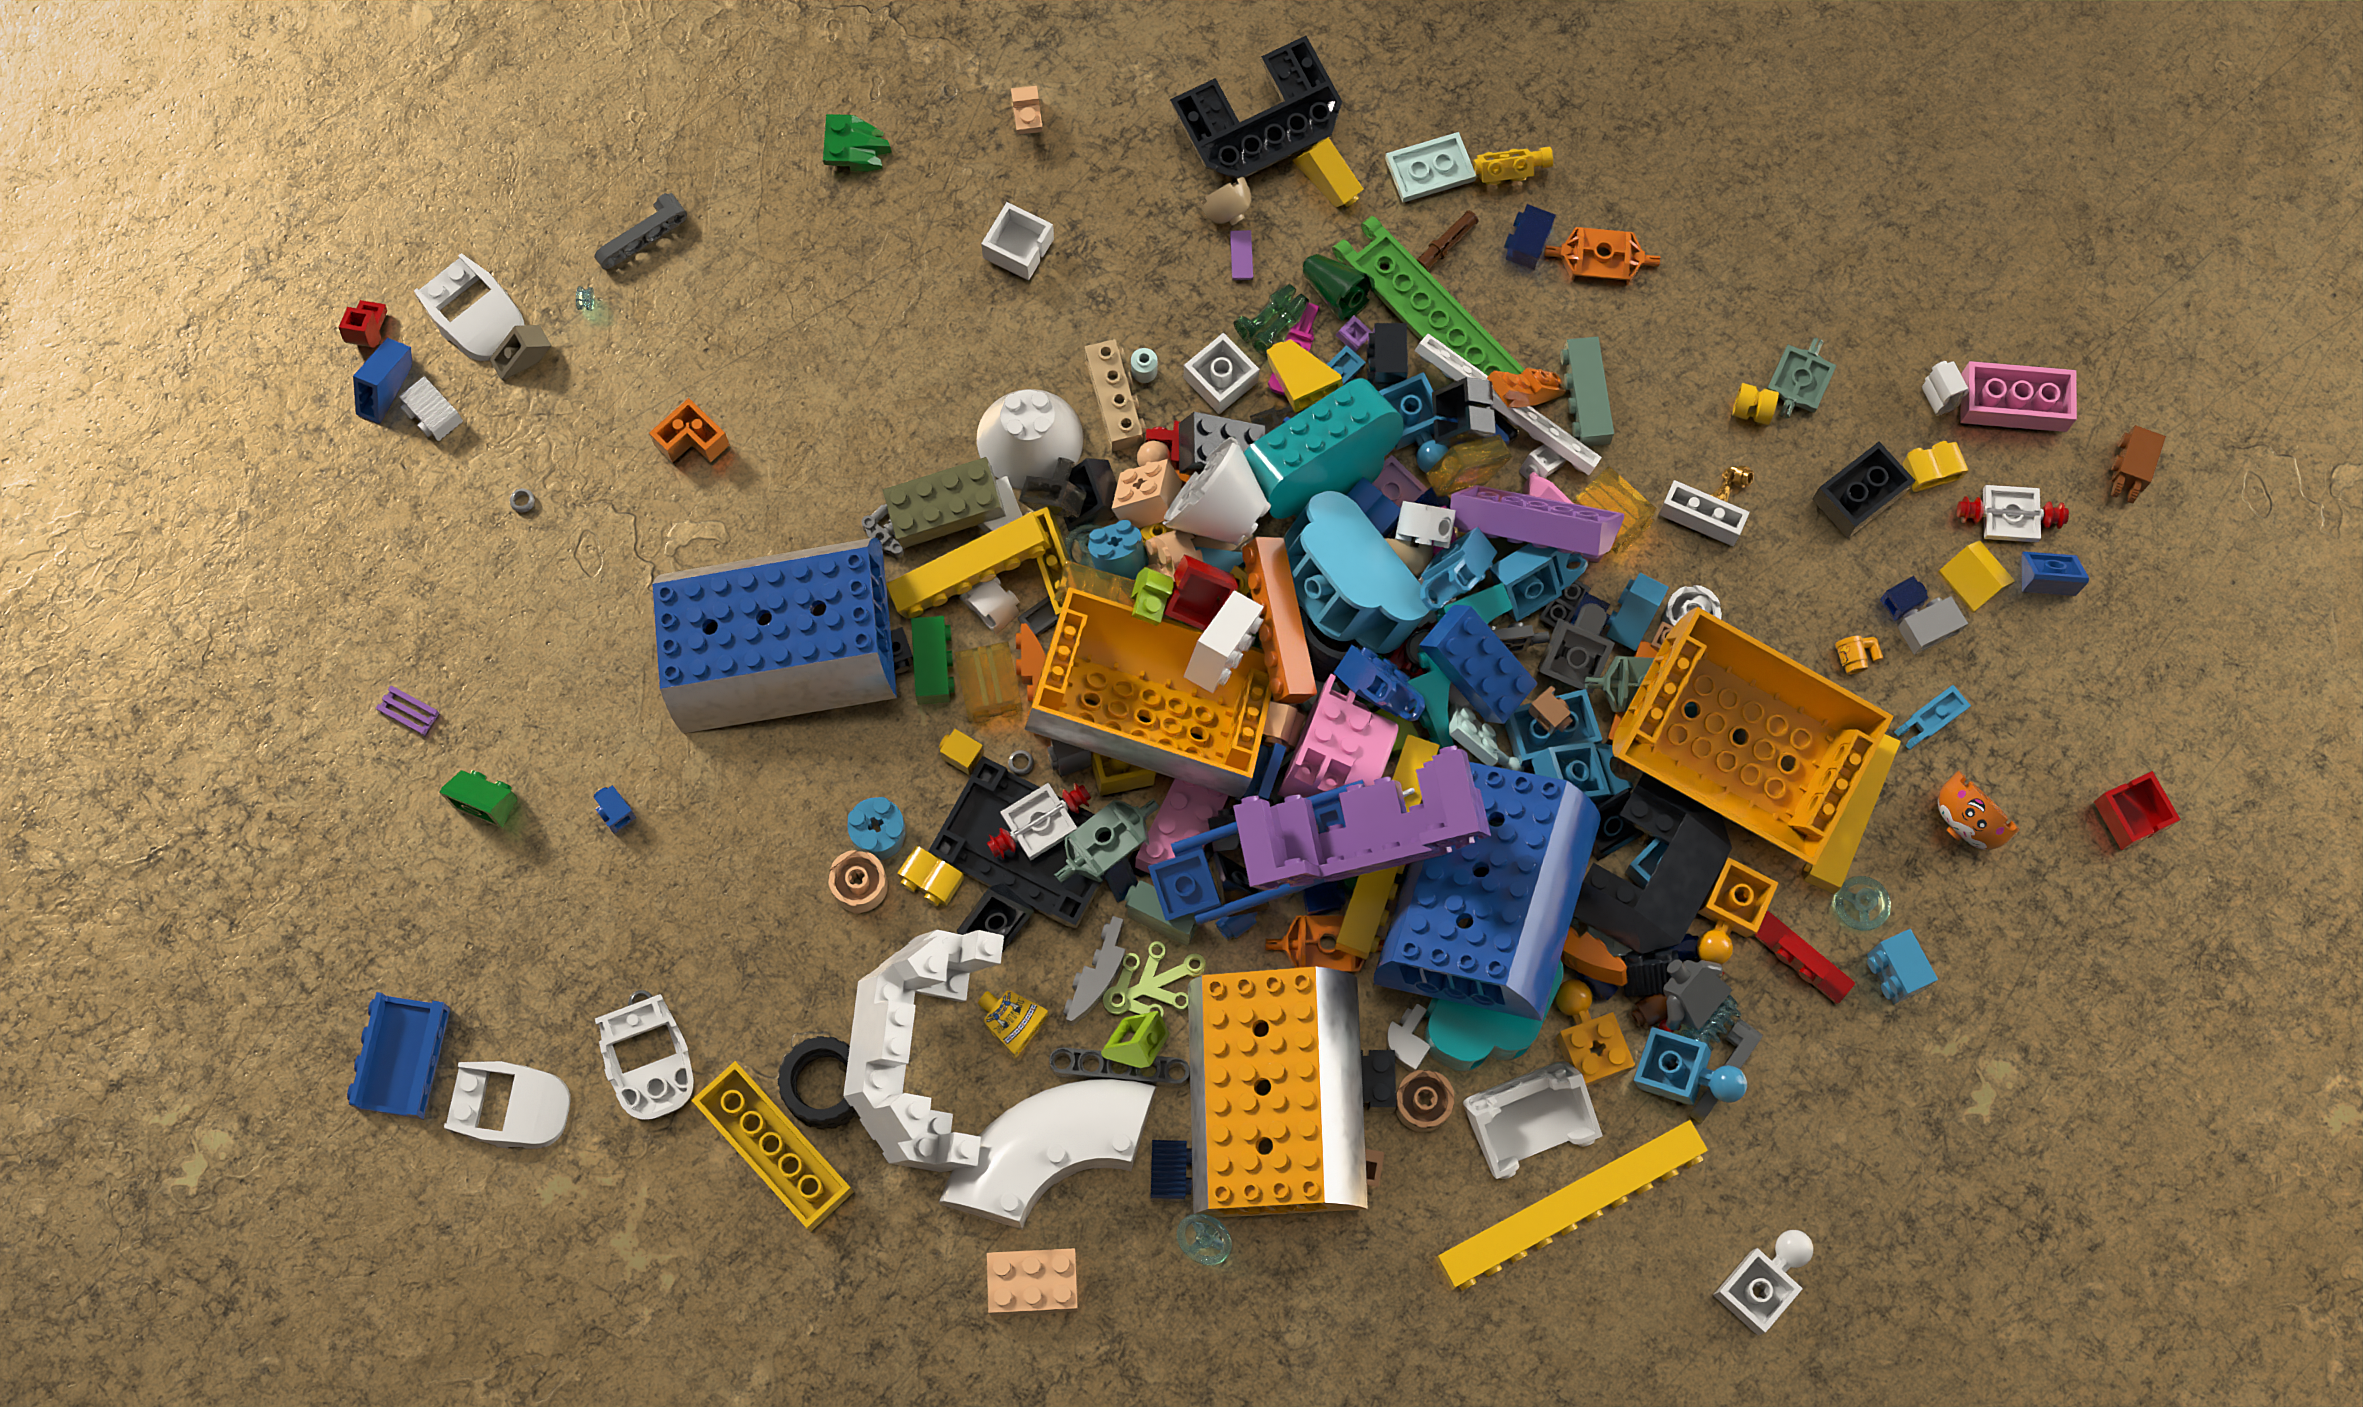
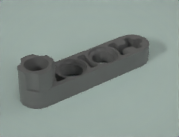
M672 193L662 194L653 204L657 211L656 213L599 248L594 258L601 268L610 269L683 223L687 218V212Z
M1739 1018L1725 1037L1736 1048L1723 1066L1729 1065L1741 1069L1763 1037V1034ZM1710 1087L1705 1090L1689 1114L1700 1124L1718 1102V1099L1712 1094Z

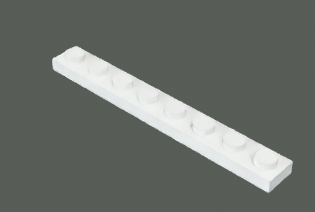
M1427 334L1415 349V352L1424 361L1438 367L1448 378L1458 381L1465 377L1489 381L1486 374L1430 334ZM1492 388L1493 405L1490 408L1498 410L1512 424L1519 425L1526 430L1533 439L1541 441L1550 447L1554 454L1562 456L1571 462L1578 471L1585 472L1587 475L1591 474L1602 458L1531 406L1520 408L1507 407Z

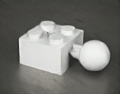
M1788 1230L1782 1233L1776 1241V1257L1773 1260H1770L1758 1248L1752 1250L1713 1294L1758 1336L1766 1333L1803 1289L1786 1274L1790 1267H1802L1812 1258V1241L1802 1231ZM1759 1286L1762 1289L1759 1293L1762 1298L1755 1297L1753 1288Z

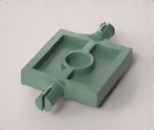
M1813 338L1809 350L1798 349L1789 344L1785 348L1767 387L1768 390L1779 392L1778 398L1785 401L1779 412L1781 417H1783L1786 409H1788L1784 418H1790L1794 406L1813 413L1816 412L1837 366L1818 355L1824 344L1820 339L1817 347H1815L1819 338Z

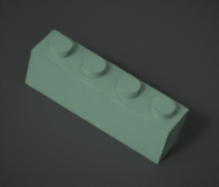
M1599 337L1567 339L1564 349L1560 351L1561 364L1566 365L1567 374H1564L1565 389H1570L1571 398H1568V410L1570 414L1574 415L1575 421L1572 423V435L1587 447L1610 445L1614 436Z

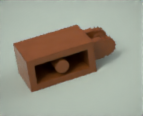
M2137 425L2129 433L2124 432L2118 446L2122 448L2120 456L2117 455L2111 467V470L2115 471L2112 478L2114 485L2111 496L2117 498L2121 494L2124 485L2130 488L2127 502L2132 504L2135 502L2139 491L2143 492L2152 482L2166 436Z

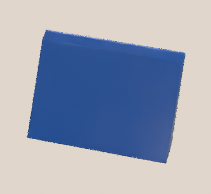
M2022 552V592L2076 596L2089 582V577L2077 555Z

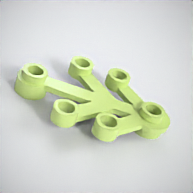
M1153 942L1149 946V958L1139 984L1128 989L1133 971H1136L1140 966L1139 957L1134 953H1129L1123 958L1124 968L1117 986L1109 988L1104 994V1007L1108 1012L1116 1015L1123 1014L1127 1010L1137 1014L1149 1013L1152 1009H1158L1163 1018L1164 1011L1160 1005L1152 1004L1147 1006L1133 1000L1145 995L1173 1005L1178 1011L1186 1010L1188 1008V995L1186 993L1178 992L1175 994L1160 987L1186 975L1191 978L1203 975L1206 969L1205 959L1199 954H1190L1185 958L1184 964L1154 977L1159 961L1165 956L1166 949L1163 943ZM1156 946L1160 947L1162 953L1154 955L1152 949ZM1129 958H1134L1137 961L1134 967L1126 965V961ZM1192 960H1197L1200 966L1197 969H1192L1189 963ZM1115 995H1120L1123 998L1120 1004L1112 1002V998ZM1178 997L1185 998L1186 1004L1184 1006L1176 1004L1175 1001Z

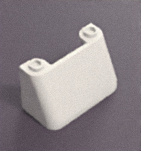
M1566 1061L1547 1065L1472 1095L1463 1102L1468 1119L1492 1175L1496 1179L1512 1177L1519 1168L1518 1161L1564 1142L1570 1141L1573 1144H1578L1580 1147H1585L1593 1144L1595 1139L1602 1137L1583 1075Z

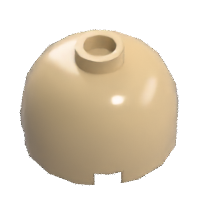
M1244 177L1237 179L1238 185L1236 182L1234 184L1229 183L1206 196L1207 203L1205 200L1198 202L1208 219L1218 224L1230 222L1231 226L1245 219L1243 213L1250 207L1251 192Z
M1384 538L1414 576H1420L1432 560L1434 549L1432 545L1419 543L1418 546V544L1411 543V541Z

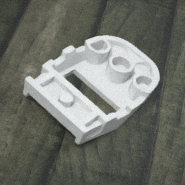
M461 253L458 255L459 259L418 290L416 288L414 293L418 301H421L432 322L447 341L450 340L469 358L487 361L512 328L524 325V320L508 293L492 275ZM481 279L490 288V291L453 321L449 322L440 310Z
M661 994L595 1018V1022L599 1025L602 1040L599 1041L601 1054H603L606 1068L604 1070L607 1079L611 1082L622 1108L628 1114L638 1119H655L678 1110L689 1100L693 1091L694 1080L688 1048ZM666 1024L677 1054L623 1074L613 1044Z
M502 1061L458 1063V1075L447 1123L444 1125L447 1132H457L466 1135L469 1139L506 1149L509 1147H524L525 1149L547 1147L562 1135L571 1102L569 1089L562 1079L544 1071ZM490 1072L515 1075L503 1131L478 1128Z

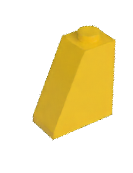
M1329 137L1312 145L1293 159L1295 165L1335 207L1343 204L1346 207L1352 205L1359 199L1357 194L1364 190Z
M1291 339L1286 342H1278L1267 350L1268 363L1295 413L1312 406L1343 386L1342 377L1338 372Z

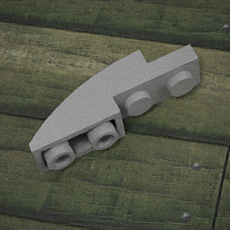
M1113 916L1110 924L1105 923L1101 934V939L1105 940L1102 950L1096 949L1092 965L1096 966V968L1084 966L1082 973H1076L1072 985L1076 992L1073 1000H1067L1063 1015L1067 1016V1025L1074 1026L1086 1017L1103 999L1105 992L1114 983L1123 964V958L1126 955V949L1117 947L1124 927V919Z

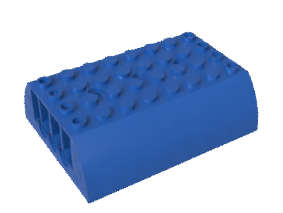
M1469 762L1474 786L1481 790L1491 836L1479 839L1477 835L1474 836L1475 843L1458 849L1453 845L1451 846V853L1410 863L1373 978L1374 984L1542 1021L1601 821L1600 813L1591 799L1567 780ZM1492 820L1496 823L1502 822L1503 824L1499 827H1493L1489 823ZM1480 867H1485L1489 870V873L1485 877L1480 878L1474 876V871ZM1464 918L1473 920L1472 926L1467 929L1459 928L1457 925Z

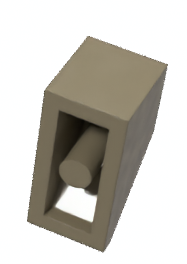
M540 325L514 326L489 360L500 379L506 380L539 363L552 345Z

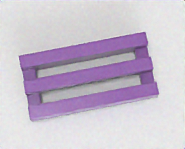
M390 686L388 689L389 693L383 696V702L381 705L378 704L376 709L425 736L439 715V712L401 690ZM397 696L402 700L412 704L413 706L425 711L426 713L430 714L429 718L401 704L393 698ZM390 704L425 724L421 727L389 710L387 707Z

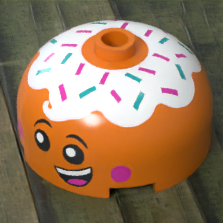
M1958 770L1942 786L1938 795L1939 811L1944 820L1950 825L1946 830L1957 841L1963 838L1970 845L1979 849L1992 850L2005 845L2020 831L2019 827L2013 821L2007 824L2008 818L2006 814L1972 781L1966 784L1964 782L1966 780L1965 775Z

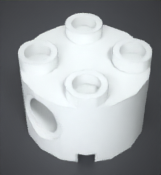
M1403 501L1395 539L1411 541L1412 536H1414L1413 542L1431 545L1432 540H1434L1433 546L1449 548L1456 510Z
M1697 585L1693 587L1685 586L1672 594L1662 614V621L1675 626L1685 614L1696 607L1721 619L1720 602L1709 589Z

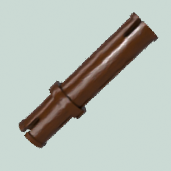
M1470 210L1466 211L1437 240L1431 241L1428 245L1429 248L1416 260L1428 271L1439 259H1444L1448 254L1447 251L1473 226L1478 224L1479 219L1476 214Z

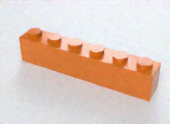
M1255 537L1242 547V558L1247 570L1248 586L1251 589L1252 599L1263 606L1259 617L1263 619L1259 628V638L1263 646L1264 662L1267 666L1270 680V690L1276 703H1304L1316 695L1317 690L1284 538Z

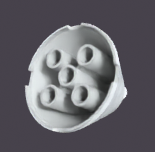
M1018 390L999 398L984 413L977 431L978 453L980 458L987 457L995 477L999 479L1007 476L1011 487L1023 490L1042 489L1051 486L1053 482L1071 470L1074 465L1076 466L1083 449V429L1074 409L1062 398L1043 390Z
M1230 437L1207 457L1206 461L1208 463L1199 475L1195 471L1178 493L1164 516L1167 522L1164 521L1163 524L1166 527L1232 543L1235 546L1245 536L1248 538L1256 530L1258 524L1255 521L1259 516L1263 517L1271 504L1267 502L1238 441L1234 437Z

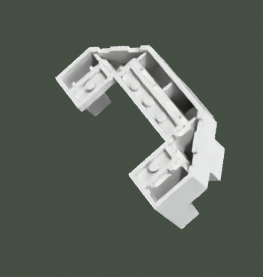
M934 930L915 937L908 945L858 981L843 1096L848 1104L855 1108L861 1117V1123L873 1140L876 1139L884 1151L882 1154L889 1164L937 1172L978 1166L981 1137L957 1132L951 1133L953 1114L930 1110V1097L903 1093L906 1064L909 1063L916 1006L913 1005L915 993L958 1002L966 1001L969 974L1001 964L1003 935L980 930L964 935Z

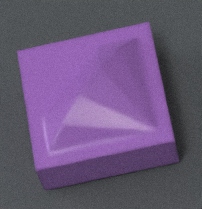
M1353 315L1335 336L1356 352L1368 340V333L1373 332Z

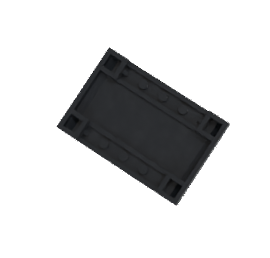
M982 756L928 852L953 866L961 873L989 887L1003 883L1034 910L1064 925L1077 928L1109 869L1100 876L1101 882L1074 873L1061 884L1054 874L1067 865L1066 860L1068 858L1065 840L1032 860L1028 858L1018 841L1015 842V852L1008 849L1004 852V859L1000 855L994 857L987 845V842L990 841L988 835L990 834L993 837L999 836V828L1007 830L1009 834L1011 832L1000 812L1040 787L1009 772L1006 767ZM1078 806V814L1070 811L1069 808L1067 811L1077 828L1095 814ZM1111 832L1101 833L1098 837V842H1107L1111 838Z

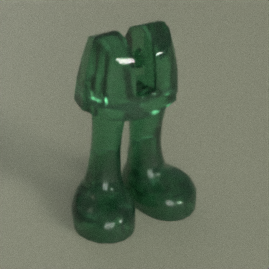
M1289 283L1269 296L1268 305L1255 318L1250 320L1247 317L1239 316L1233 322L1234 328L1246 343L1252 340L1254 350L1260 354L1267 355V350L1274 345V338L1288 323L1295 324L1306 309L1309 299L1303 294H1299L1289 302L1296 293V288ZM1279 315L1264 332L1258 333L1273 316Z

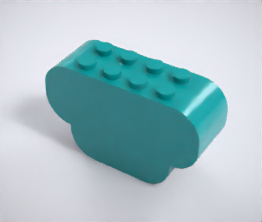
M1360 378L1346 383L1252 443L1245 450L1244 455L1267 502L1271 504L1268 512L1277 519L1287 518L1292 515L1297 518L1314 495L1326 491H1335L1347 495L1362 477L1373 483L1384 467V456L1397 445L1402 437L1404 430L1403 418L1368 380Z
M1468 920L1465 929L1472 926V920ZM1561 959L1542 1021L1433 997L1424 1015L1429 1020L1423 1034V1041L1430 1046L1428 1052L1430 1057L1441 1065L1462 1072L1476 1069L1488 1056L1502 1061L1514 1060L1522 1056L1536 1039L1562 982L1563 965Z

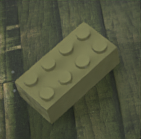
M987 457L882 489L896 540L902 548L1006 516L994 473Z

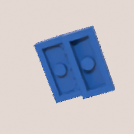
M1278 743L1271 747L1260 744L1253 778L1242 798L1235 797V800L1241 801V799L1250 796H1259V799L1263 800L1269 799L1286 750L1285 746Z

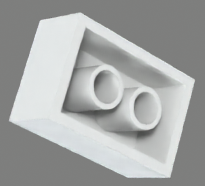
M1234 590L1199 638L1184 677L1211 693H1214L1219 684L1224 686L1232 673L1230 668L1236 669L1244 655L1242 651L1248 652L1255 641L1252 633L1256 634L1263 622V619L1259 618L1263 606Z

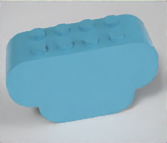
M1326 491L1314 495L1285 533L1284 541L1297 602L1317 628L1328 637L1338 641L1355 639L1363 647H1367L1375 653H1389L1398 649L1429 612L1428 608L1421 601V584L1360 507L1348 496L1335 491Z

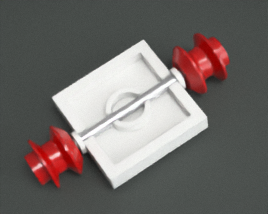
M1985 485L1983 488V502L1980 497H1976L1974 502H1969L1968 497L1964 496L1963 500L1958 502L1957 517H1961L1962 523H1966L1968 518H1972L1975 524L1984 517V539L2039 542L2041 539V521L2045 528H2049L2052 523H2056L2057 529H2061L2063 524L2068 522L2069 510L2065 508L2063 502H2060L2057 507H2053L2050 501L2045 504L2043 509H2040V488Z
M1049 783L1001 811L1000 813L1011 829V832L1009 834L1007 830L999 828V836L993 837L990 834L988 835L990 841L987 842V845L994 857L1000 855L1004 859V852L1008 849L1015 852V842L1018 841L1028 858L1032 860L1065 840L1066 836L1077 829L1067 813L1068 808L1070 811L1078 814V806L1084 804L1089 807L1088 800L1091 799V796L1085 786L1082 784L1078 787L1074 783V790L1071 792L1063 789V800L1060 801Z

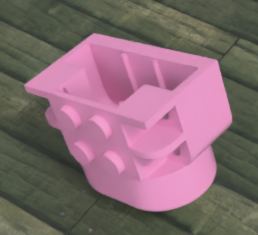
M1330 674L1310 709L1277 794L1285 798L1292 795H1301L1302 798H1307L1362 779L1365 787L1375 785L1374 780L1381 778L1397 737L1398 724L1374 712H1370L1366 705L1354 700L1356 694L1352 690L1349 691L1347 696L1332 690L1331 687L1336 676Z

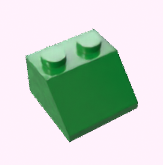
M461 770L441 788L439 793L453 808L502 828L517 800V797L511 791L512 787L498 780L495 784L486 780L487 777L474 770L471 773Z

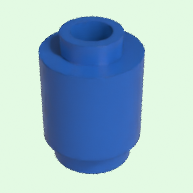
M1253 912L1233 917L1225 916L1219 918L1215 925L1225 939L1229 941L1232 938H1238L1257 923L1255 917L1258 914Z

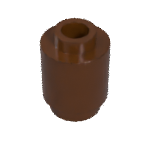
M1665 994L1648 995L1632 1005L1633 1011H1631V1016L1637 1026H1643L1648 1029L1668 1018L1667 997Z

